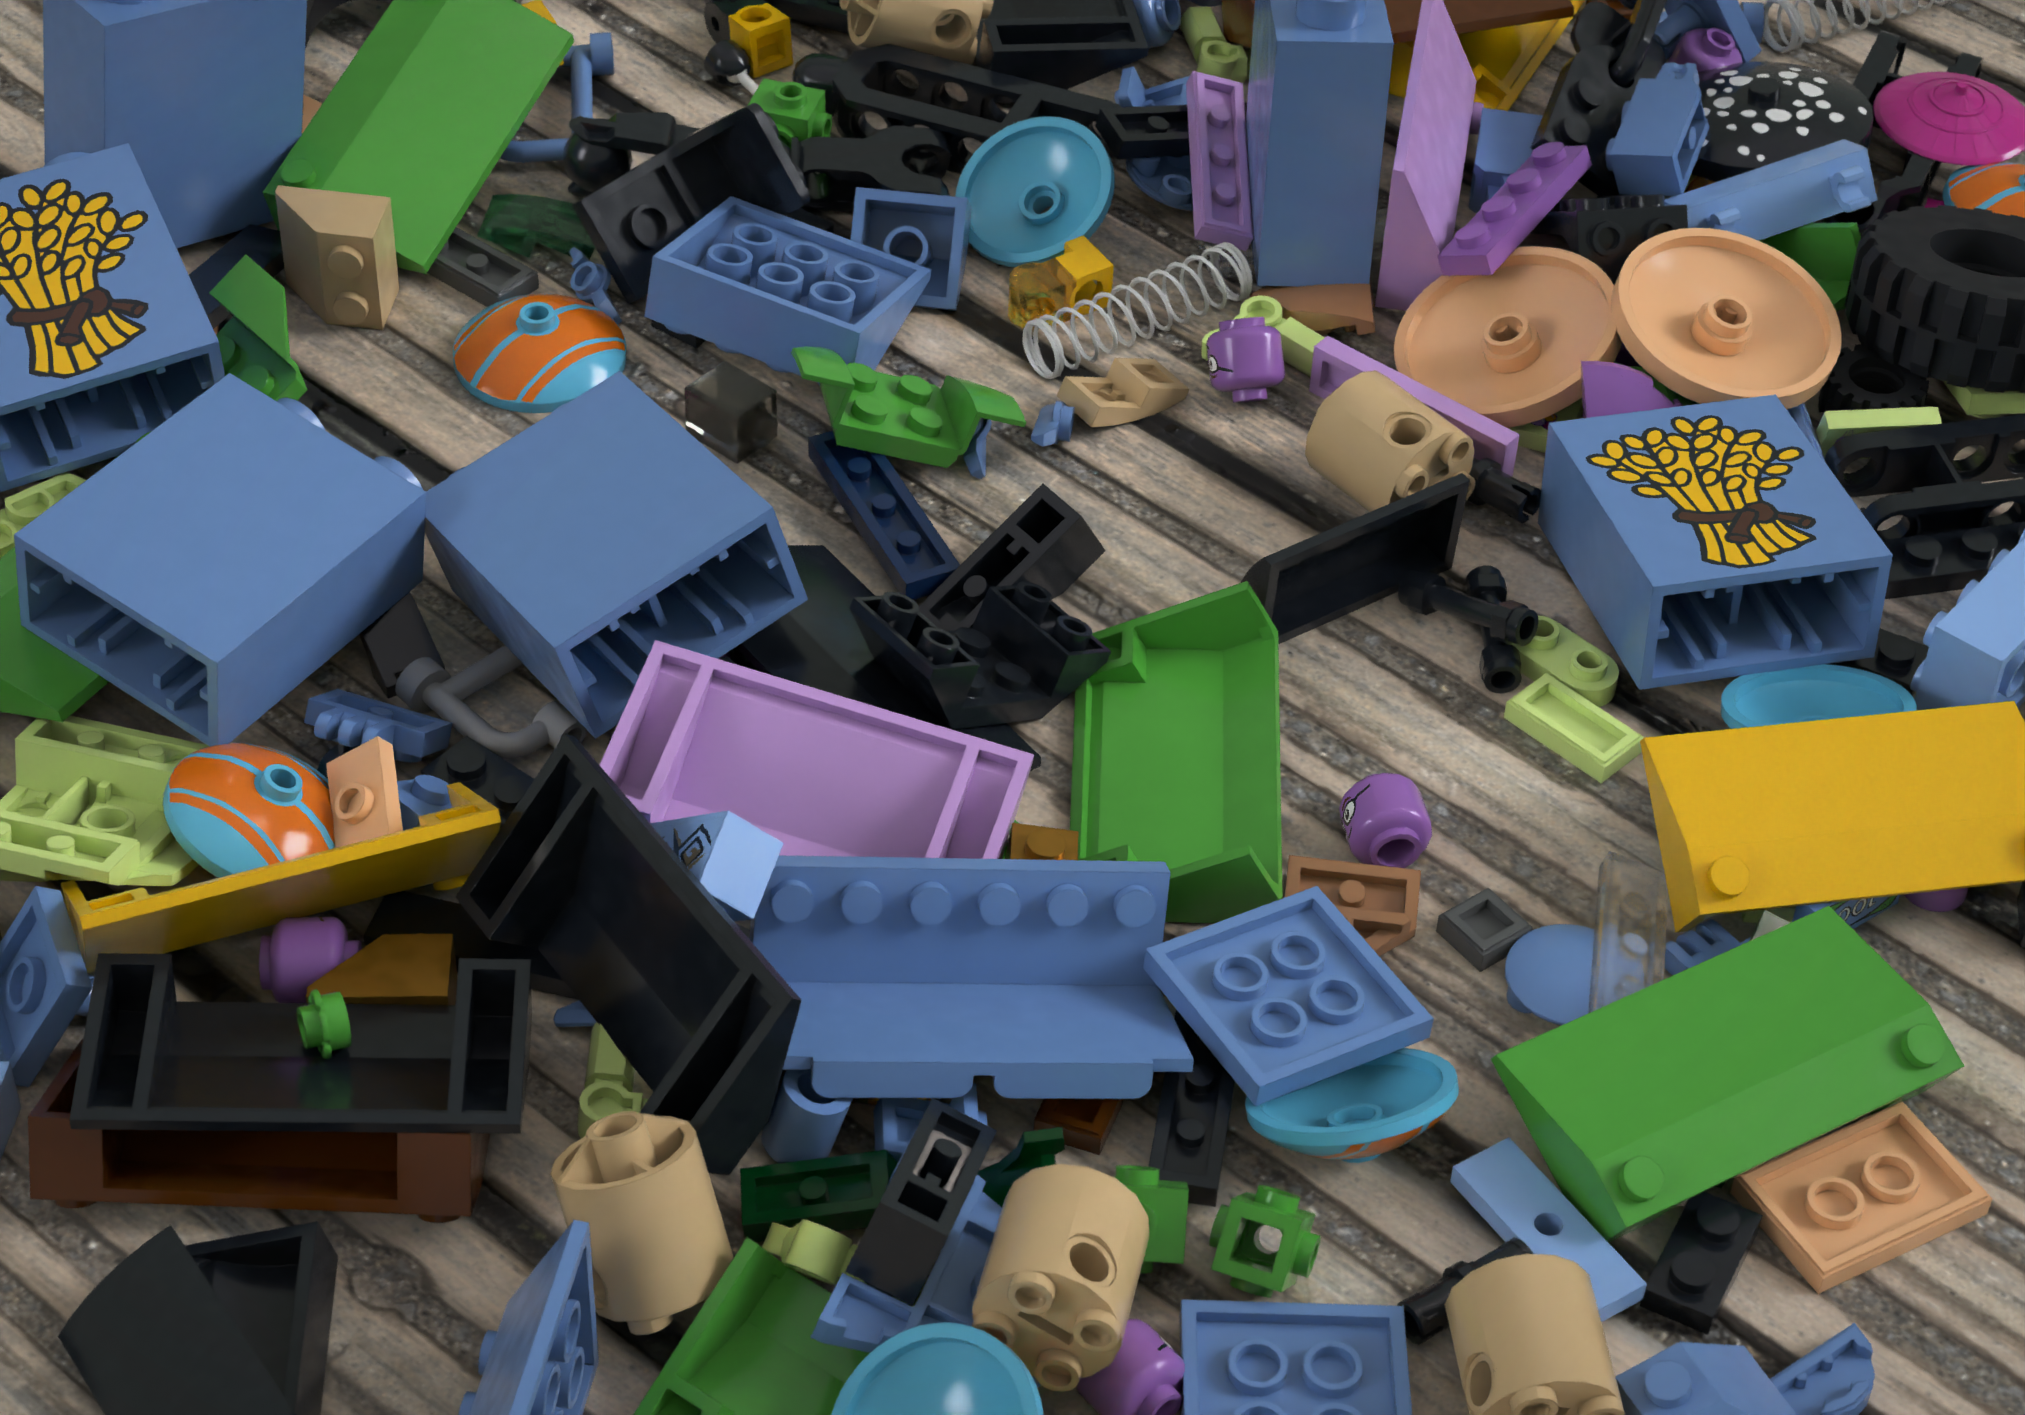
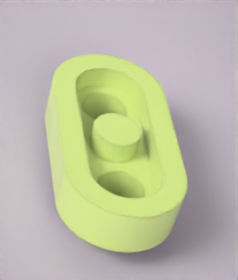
M1538 616L1537 632L1529 644L1525 646L1514 643L1509 644L1519 650L1521 660L1520 671L1531 680L1536 681L1545 673H1548L1598 707L1608 704L1613 699L1619 676L1616 662L1609 655L1557 621L1546 616Z

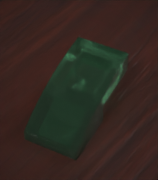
M520 194L493 195L477 236L528 258L536 242L570 257V250L575 247L585 254L589 260L595 250L592 240L572 207L573 203L541 196Z

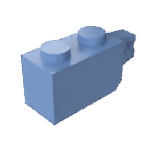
M1664 63L1655 79L1640 78L1632 99L1624 103L1620 128L1616 137L1609 140L1606 149V165L1609 171L1614 172L1619 194H1664V196H1676L1684 193L1709 130L1708 120L1705 118L1701 101L1702 95L1698 86L1699 76L1695 63Z
M1482 108L1468 208L1477 214L1481 210L1482 204L1491 199L1507 182V178L1515 173L1532 155L1533 149L1530 147L1543 115Z

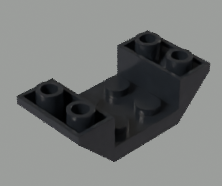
M1031 582L989 587L972 628L960 627L954 631L939 629L919 611V605L913 599L896 592H886L881 596L855 597L849 608L873 658L952 729L1042 719L1108 661L1112 652L1092 635V629L1089 625L1080 619L1069 616L1052 601V595L1048 590Z

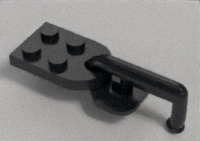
M1619 0L1625 7L1633 10L1630 21L1607 4L1597 1L1588 3L1579 11L1570 34L1576 55L1562 67L1530 147L1534 150L1538 146L1550 142H1561L1564 146L1587 145L1592 166L1582 175L1578 182L1598 196L1630 195L1619 194L1614 172L1609 171L1606 165V149L1609 140L1615 138L1618 133L1624 103L1632 99L1639 79H1655L1664 63H1666L1664 51L1653 38L1667 0Z

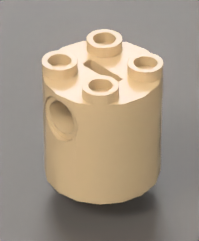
M839 0L841 9L848 11L850 39L857 46L871 48L891 44L971 65L977 53L978 42L976 35L981 18H988L994 0Z
M1378 371L1361 372L1345 381L1327 396L1319 406L1307 435L1305 455L1309 466L1369 512L1461 473L1470 480L1466 501L1475 487V479L1469 475L1474 457L1473 440L1470 436Z
M624 1111L611 1114L594 1122L587 1129L585 1137L568 1146L554 1160L550 1175L567 1228L573 1220L589 1222L595 1311L599 1316L607 1319L627 1322L630 1332L635 1335H646L667 1327L673 1320L672 1314L693 1307L700 1302H706L734 1257L695 1129L688 1121L672 1116H656L635 1111Z
M1055 1164L1032 1169L1014 1181L1004 1200L972 1305V1327L985 1331L1014 1351L1023 1361L1030 1374L1044 1388L1059 1392L1074 1389L1078 1385L1080 1378L1092 1376L1110 1365L1122 1345L1149 1240L1148 1215L1137 1195L1116 1178L1090 1167Z
M1522 1254L1492 1261L1471 1271L1452 1287L1445 1303V1309L1469 1415H1625L1590 1276L1576 1262L1550 1254Z

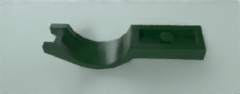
M1062 1127L1023 1132L1014 1150L1000 1162L978 1171L977 1175L986 1181L982 1192L1002 1207L1014 1181L1032 1169L1055 1165V1155L1065 1150ZM887 1150L740 1168L741 1216L745 1240L749 1238L754 1242L765 1241L772 1222L792 1228L804 1219L836 1232L867 1228L887 1189L886 1187L898 1162Z

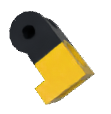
M713 0L705 4L704 19L710 36L716 43L726 39L734 40L746 51L751 66L749 76L756 78L793 65L790 17L764 0H724L721 2Z

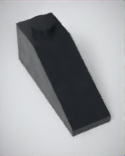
M1042 483L919 606V611L939 629L945 631H954L960 627L972 628L989 587L1031 582L1048 590L1052 595V599L1063 594L1106 550L1083 517Z
M932 1098L845 1272L863 1280L865 1284L913 1306L952 1230L997 1130Z

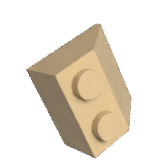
M278 185L275 196L286 283L326 324L383 330L400 289L391 198Z

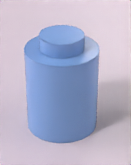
M787 1070L775 1097L769 1121L762 1130L761 1138L764 1149L778 1163L829 1157L853 1098L822 1097L813 1089L811 1070Z

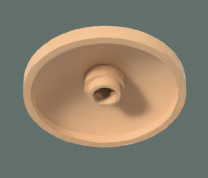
M1682 228L1667 231L1647 239L1638 245L1625 260L1611 296V310L1617 327V333L1631 356L1658 382L1679 395L1699 404L1776 394L1786 410L1794 408L1812 398L1823 387L1837 362L1841 350L1842 332L1840 321L1830 298L1819 283L1803 267L1782 252L1756 239L1734 232L1712 228Z
M1540 246L1517 247L1492 275H1442L1418 295L1409 306L1398 326L1394 342V360L1397 371L1506 428L1541 420L1563 410L1582 397L1581 361L1614 363L1622 345L1611 310V296L1614 285L1607 274L1589 259L1567 250Z

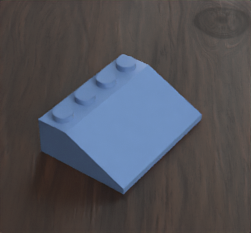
M731 196L653 256L644 317L664 324L668 330L674 333L691 334L715 343L716 347L722 351L741 353L765 362L769 368L778 372H792L801 376L791 352L793 348L804 346L831 349L838 353L846 364L860 363L875 370L929 282L932 270Z
M573 1220L509 1299L498 1331L488 1330L481 1345L478 1364L479 1374L482 1375L477 1392L467 1391L465 1393L459 1415L583 1414L599 1364L589 1222Z

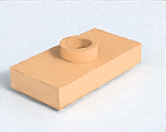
M377 736L326 763L330 803L333 813L335 848L403 831L393 744Z

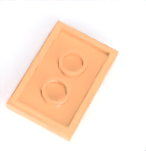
M1903 1101L1734 1177L1730 1192L1742 1207L1762 1215L1760 1228L1817 1294L1987 1215L1992 1202L1991 1196Z

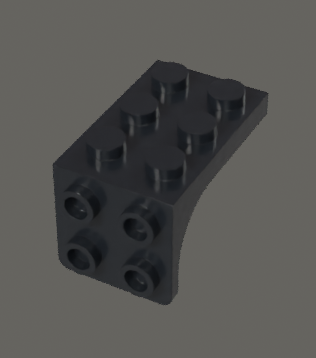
M752 103L700 128L573 203L572 207L627 304L648 294L653 256L732 196L785 215L810 202V194L806 188V180L802 171L791 161L779 140V133L775 122L758 104Z
M1664 194L1561 199L1530 234L1562 235L1567 241L1571 252L1579 254L1598 265L1611 279L1613 285H1615L1625 260L1638 245L1658 234L1688 228L1687 205H1664Z

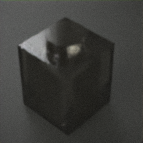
M723 361L684 388L686 430L699 442L733 462L740 463L758 449L767 446L777 436V390L727 361Z

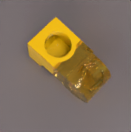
M1084 235L1064 242L1063 255L1042 263L1029 262L1021 264L1011 271L1009 275L1008 318L1016 326L1024 328L1026 323L1033 319H1039V317L1046 314L1055 316L1058 309L1063 307L1073 308L1078 301L1083 299L1092 301L1095 294L1100 292L1110 293L1113 285L1114 265ZM1102 297L1097 300L1096 304L1101 308L1107 307L1108 298ZM1090 305L1080 306L1077 311L1082 315L1089 314ZM1063 313L1058 319L1062 322H1067L1071 319L1072 313ZM1046 320V321H1045V322H1047L1050 326L1053 324V321H1052V320Z

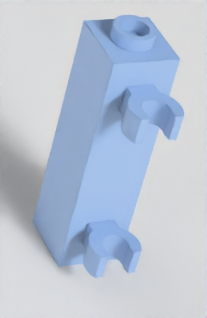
M1843 139L1664 199V205H1687L1688 228L1725 230L1759 241L1842 212L1850 213L1871 205V202L1877 201V195L1867 148Z

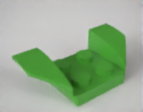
M245 254L209 292L233 316L216 334L225 376L231 373L275 401L280 398H291L298 401L307 391V387L297 363L290 357L285 288Z
M804 346L793 348L791 352L798 365L802 379L819 382L835 441L840 446L948 468L957 460L958 455L962 456L967 451L980 418L1025 427L1026 425L1024 415L1012 396L968 380L946 375L940 389L936 385L930 384L926 380L914 375L898 377L876 372L860 363L846 364L838 353L828 348Z

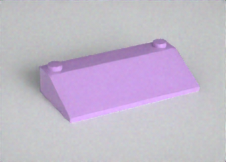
M1422 0L1392 170L1375 307L1407 311L1418 295L1443 275L1437 255L1454 237L1469 134L1479 135L1484 103L1474 102L1477 81L1443 0Z
M655 640L600 762V766L649 823L729 810L783 842L784 844L779 855L1002 859L1008 843L1011 826L1014 823L1030 773L1034 754Z

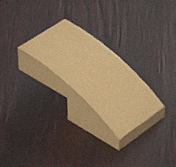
M1114 358L1106 377L1065 376L1056 396L1067 406L1075 407V413L1090 427H1106L1137 421L1157 414L1184 400L1190 389L1155 359Z

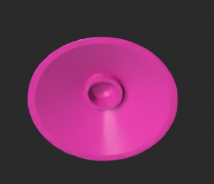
M1951 72L1911 74L1888 83L1879 91L1874 100V116L1884 133L1900 146L1925 158L1955 165L1977 166L2003 162L2019 155L2025 150V107L2023 104L2000 87L1976 77Z

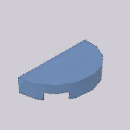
M1853 1323L1770 1378V1380L1797 1415H1859L1867 1406L1873 1388L1875 1373L1871 1361L1873 1354L1871 1343L1858 1326Z

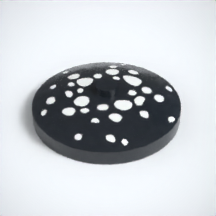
M1743 62L1698 72V86L1700 87L1701 101L1705 118L1708 120L1709 130L1691 173L1693 175L1718 182L1843 139L1866 147L1867 150L1871 144L1873 110L1870 102L1854 85L1831 73L1807 66L1780 62Z

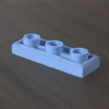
M1509 1137L1453 1166L1450 1183L1505 1243L1514 1237L1521 1239L1527 1244L1533 1254L1556 1255L1574 1261L1589 1274L1601 1322L1643 1300L1647 1283Z

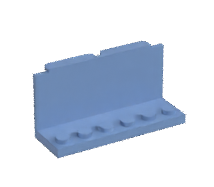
M779 855L755 917L751 919L749 940L802 1000L783 1070H811V1083L814 1091L826 1098H959L970 1091L973 1084V1076H993V1084L999 1095L1005 1098L1137 1099L1149 1092L1152 1086L1153 1072H1192L1194 1058L1159 987L1143 969L1146 948L1163 943L1171 874L1165 862Z

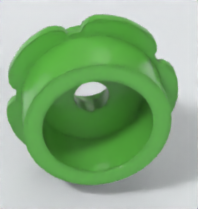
M317 989L312 990L308 997V1005L297 1007L300 1036L305 1049L318 1047L321 1056L324 1059H330L332 1051L351 1047V1029L347 1009L339 991L320 995Z

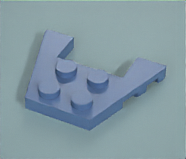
M915 1128V1130H914V1132H913V1134H912V1136H911V1138H910V1140H909V1142H908V1144H907V1146H906V1148H905V1150H904V1152H903V1154H902V1156H901V1158H900V1160H899V1162H898V1164H897V1166H896V1168H895V1170H894V1172H893V1174H892V1176H891V1178H890V1181H891V1179H892V1177H893V1175H894V1173H895V1171H896V1169H897V1167H898V1165H899V1163H900V1161H901V1159H902V1157H903V1155H904V1153H905V1151H906V1149H907V1147H908V1145H909V1143H910V1141H911V1139H912V1137H913V1135H914V1133H915V1131H916L917 1128ZM976 1175L915 1306H910L842 1273L816 1324L811 1338L821 1343L871 1353L889 1338L920 1325L947 1322L972 1326V1305L1002 1210L1001 1206L982 1192L986 1181ZM1032 1376L1037 1388H1039L1040 1384L1037 1382L1035 1377Z

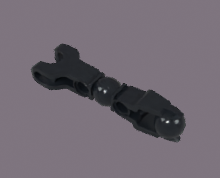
M665 112L616 113L610 119H591L582 116L571 119L569 127L574 133L571 134L565 144L562 155L568 177L573 181L569 184L568 192L578 197L587 196L631 169L633 162L631 151L656 155L700 128L677 125L675 118ZM891 126L864 139L809 137L803 141H798L799 137H792L791 149L779 138L789 158L800 168L805 177L806 188L810 194V202L804 205L805 207L853 212L856 187L950 196L947 186L941 180L946 174L951 161L950 144L944 134L937 130L910 126ZM921 150L931 151L935 154L929 160L911 158L913 154Z

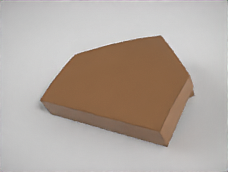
M1371 275L1369 284H1326L1301 287L1264 286L1250 294V297L1262 295L1276 299L1281 304L1282 317L1284 319L1292 317L1321 336L1340 327H1345V331L1349 333L1356 329L1357 335L1375 333L1373 315L1375 301Z
M1289 855L1284 898L1318 886L1371 948L1381 956L1415 937L1421 870Z

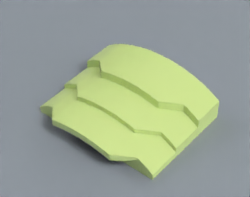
M71 715L64 722L40 718L35 719L15 738L16 785L0 800V880L21 882H47L48 880L97 881L117 886H173L180 882L199 864L183 850L170 831L163 809V795L166 784L178 763L189 754L209 746L207 744Z

